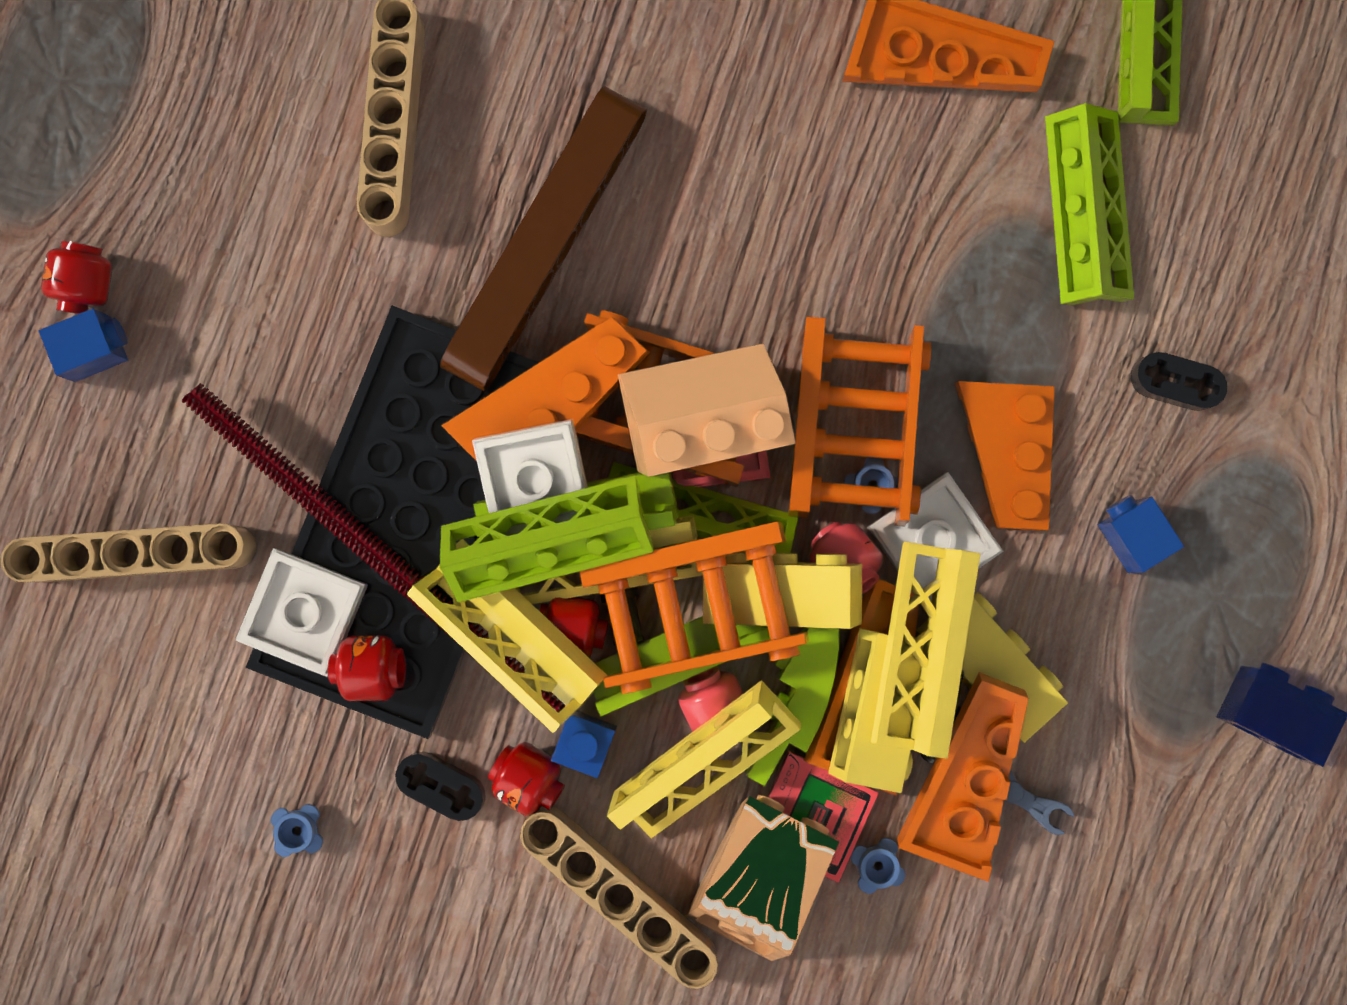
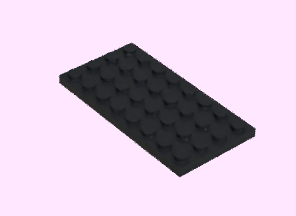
M391 305L318 489H323L320 492L321 494L327 492L325 498L332 496L329 500L330 502L333 500L337 501L334 506L341 504L339 510L345 508L344 514L350 512L348 518L354 516L353 522L359 520L360 522L357 526L364 524L362 530L369 529L366 534L373 532L371 538L377 536L376 542L382 540L381 547L386 544L385 550L391 548L390 555L396 552L395 559L400 556L399 562L405 560L404 567L409 564V571L414 568L413 575L420 573L417 577L419 579L430 574L440 564L441 526L476 517L473 504L477 501L486 500L477 461L441 425L539 362L510 352L491 386L486 391H483L440 367L445 350L457 330ZM309 511L291 554L368 584L347 637L387 636L391 638L396 648H402L405 654L406 676L402 688H396L394 695L386 701H348L341 696L337 684H331L328 677L253 648L245 668L426 739L431 738L464 655V648L459 646L453 638H450V635L446 634L445 630H441V626H437L436 622H432L429 617L427 618V614L422 613L420 609L418 610L417 606L412 604L413 602L408 601L407 597H403V594L398 592L399 590L394 589V586L390 585L388 580L385 581V578L376 573L375 569H372L369 564L367 565L365 560L362 561L361 557H358L355 552L353 553L352 549L343 544L342 540H338V537L334 536V533L329 532L328 527L325 528L323 524H320L319 519L316 520L314 515L311 516ZM472 536L463 540L471 546L479 537ZM438 584L431 589L433 591L437 588L436 595L442 593L440 598L447 597L445 603L452 601L451 604L453 605V598Z

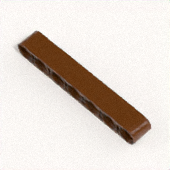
M606 86L599 90L450 341L442 357L441 368L483 391H486L491 386L635 140L645 120L647 108Z

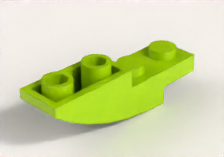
M804 627L801 632H808L809 642L798 646L800 655L774 662V665L780 668L776 677L792 687L788 695L780 692L777 697L801 722V730L745 770L747 777L763 786L769 780L788 744L790 743L807 753L820 727L836 674L839 652V628ZM773 714L771 718L773 722L766 733H772L782 725ZM750 743L748 749L753 747L755 744Z

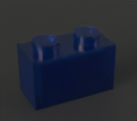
M1262 663L1260 668L1241 666L1216 718L1302 762L1324 767L1347 719V712L1333 706L1332 703L1335 698L1320 689L1306 685L1304 690H1301L1288 683L1291 675L1277 667Z

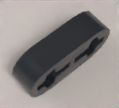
M1155 352L1138 360L1131 370V382L1133 388L1139 394L1185 409L1202 411L1217 406L1224 400L1227 394V381L1220 370L1210 365L1168 353ZM1158 364L1160 365L1159 373L1173 378V382L1162 381L1152 386V377L1146 375L1145 370ZM1204 377L1205 386L1212 389L1211 394L1198 399L1199 391L1195 388L1184 386V383H1194Z
M424 751L415 752L404 758L397 767L395 774L396 784L401 792L456 821L469 820L484 805L486 798L485 788L480 780L431 753ZM421 762L425 763L428 766L426 775L439 782L437 787L428 782H422L418 787L412 785L413 775L407 772L408 766L415 768ZM446 785L453 790H459L463 785L469 786L471 788L469 797L475 801L474 806L466 804L461 810L453 806L456 798L444 791V786Z

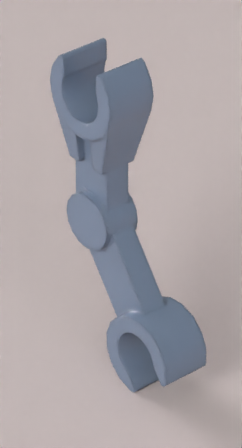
M1010 770V787L1007 800L1005 801L1025 809L1048 832L1055 835H1063L1064 831L1050 824L1049 815L1053 810L1061 809V811L1074 817L1071 808L1060 801L1036 796L1024 790L1017 783Z

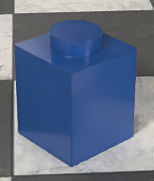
M94 308L38 330L56 376L77 382L129 361L123 348L128 343L127 336L120 322L116 318H112Z
M1129 495L1107 508L1106 511L1110 517L1097 524L1127 573H1144L1184 547L1153 497L1135 500L1132 495Z
M576 711L565 721L551 761L598 778L617 725Z

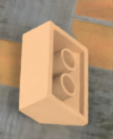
M764 344L618 374L637 471L645 476L650 477L796 444L787 396Z

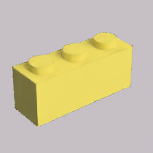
M745 552L725 556L727 566L722 568L735 624L767 626L753 562L747 561ZM777 553L772 555L788 627L851 629L862 624V564L847 563V554H816V563L798 562V553ZM703 576V624H714Z
M977 592L973 598L962 666L964 671L962 682L971 689L980 672L1024 689L1029 699L1020 741L1025 743L1068 704L1058 692L1063 688V685L1045 666L1042 665L1037 669L1026 656L1030 651L1028 645L1012 629H1009L1007 632L1001 629L992 619L997 615L996 610ZM928 619L916 629L919 634L927 629Z
M859 628L828 774L846 783L902 793L904 781L908 779L912 770L913 758L911 750L875 745L870 742L888 634ZM903 640V643H902V648H903L904 646H906V643L904 642V640ZM922 645V646L920 647V649L922 650V652H923V650H924V645ZM913 654L899 663L897 677L905 689L916 682L920 675L921 666ZM896 691L894 692V698L898 696ZM916 695L912 697V700L914 701V703H915ZM905 704L891 714L888 735L909 738L913 716Z

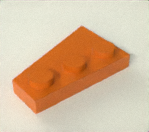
M956 382L955 386L959 400H962L968 420L967 428L971 442H974L982 469L981 477L996 529L1048 531L1055 386Z

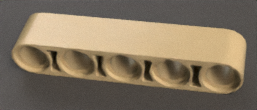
M378 0L373 13L357 210L369 228L377 235L383 237H392L401 233L407 226L409 219L425 37L424 24L413 0ZM398 16L410 17L409 22L403 28H389L394 18ZM392 63H406V67L401 74L392 77L385 75L386 69ZM391 108L402 109V114L398 121L392 124L381 123L382 115ZM391 154L398 156L397 164L393 169L386 172L377 171V164L382 157ZM384 201L394 203L393 212L389 217L381 220L373 218V211L377 204Z
M206 524L24 537L15 539L6 545L0 562L2 570L14 581L56 582L237 569L246 566L252 561L256 554L257 544L252 533L242 526ZM230 533L236 539L237 551L230 559H225L219 547L222 538ZM179 537H182L187 543L188 552L185 559L178 563L173 558L171 550L173 543ZM133 541L137 545L139 553L135 563L129 566L124 560L123 552L126 545ZM85 545L88 549L89 560L86 566L80 569L76 564L75 555L78 548ZM35 549L39 554L40 561L37 569L31 572L28 568L27 557L30 551Z
M553 806L549 811L541 807L536 813L527 817L521 827L520 838L522 845L529 854L679 983L688 988L699 989L713 981L717 974V955L714 943L706 934L560 809ZM540 819H547L553 822L558 831L557 838L550 842H541L533 835L532 824ZM576 852H586L593 857L596 867L590 873L579 874L570 867L569 857ZM616 884L625 885L632 891L633 899L623 906L614 905L606 896L607 889ZM653 917H662L668 921L671 929L665 936L655 938L648 935L644 930L645 922ZM691 950H700L708 956L706 965L697 970L685 967L681 959L685 953Z

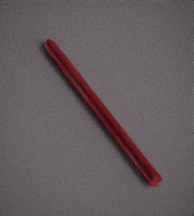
M200 383L183 397L182 403L186 402L187 407L191 406V411L195 410L196 415L200 414V419H204L205 423L209 422V427L214 426V431L218 430L219 435L223 434V439H227L228 443L232 442L233 448L237 446V451H241V455L246 454V459H250L251 463H255V467H259L261 472L264 471L265 476L269 475V479H273L275 484L278 483V487H282L284 492L287 491V495H291L293 500L296 499L297 504L301 503V507H305L306 512L310 511V515H314L316 520L319 519L320 524H323L325 528L328 527L329 532L334 533L338 540H342L343 544L351 548L352 552H355L358 557L360 556L362 561L365 560L367 565L369 564L372 569H375L376 573L385 578V581L388 580L389 584L393 585L394 589L399 590L398 592L402 593L403 597H407L408 601L413 602L412 604L416 605L418 610L420 609L422 613L427 614L407 595L412 586L424 578L423 576L419 579L417 578L420 573L413 575L412 573L415 569L413 568L409 571V564L404 567L403 565L406 561L399 562L400 556L395 559L396 552L390 555L391 548L385 550L386 544L381 547L380 544L383 541L376 542L377 536L371 538L373 532L366 534L369 529L362 530L364 524L357 526L360 521L356 520L353 522L354 516L348 518L350 512L344 514L345 508L339 510L341 504L334 506L337 501L333 500L330 502L329 500L332 496L325 498L327 492L321 494L322 488L316 490L318 484L312 486L313 480L307 482L306 480L309 476L302 478L305 473L300 472L298 474L297 472L300 468L293 470L295 464L289 466L288 464L291 461L288 459L284 462L286 456L280 458L281 452L278 451L275 454L274 452L277 448L270 450L273 445L268 444L266 446L265 444L268 440L265 439L261 442L264 437L259 436L257 438L256 436L259 432L256 431L252 434L254 428L250 427L247 429L250 426L246 423L243 426L245 420L241 419L238 422L241 417L235 416L236 412L233 411L229 414L232 409L226 408L227 404L223 403L220 406L223 401L217 400L218 397H215L213 392H208L209 389H206L204 384ZM437 588L433 591L429 590L440 602L445 603L447 597L441 599L442 593L436 595ZM468 623L469 629L477 637L487 639L488 633L482 635L484 629L477 631L479 625L473 627L474 623ZM505 656L506 664L514 672L525 673L524 666L519 668L520 662L515 664L516 658L510 660L511 657ZM541 690L542 698L558 713L566 706L564 703L562 704V701L557 700V697L552 692Z

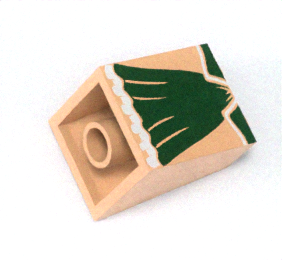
M758 795L757 799L749 796L741 803L685 917L770 961H774L791 955L839 841L827 836L829 829L819 822L809 818H802L800 822L784 814L785 807L769 797Z

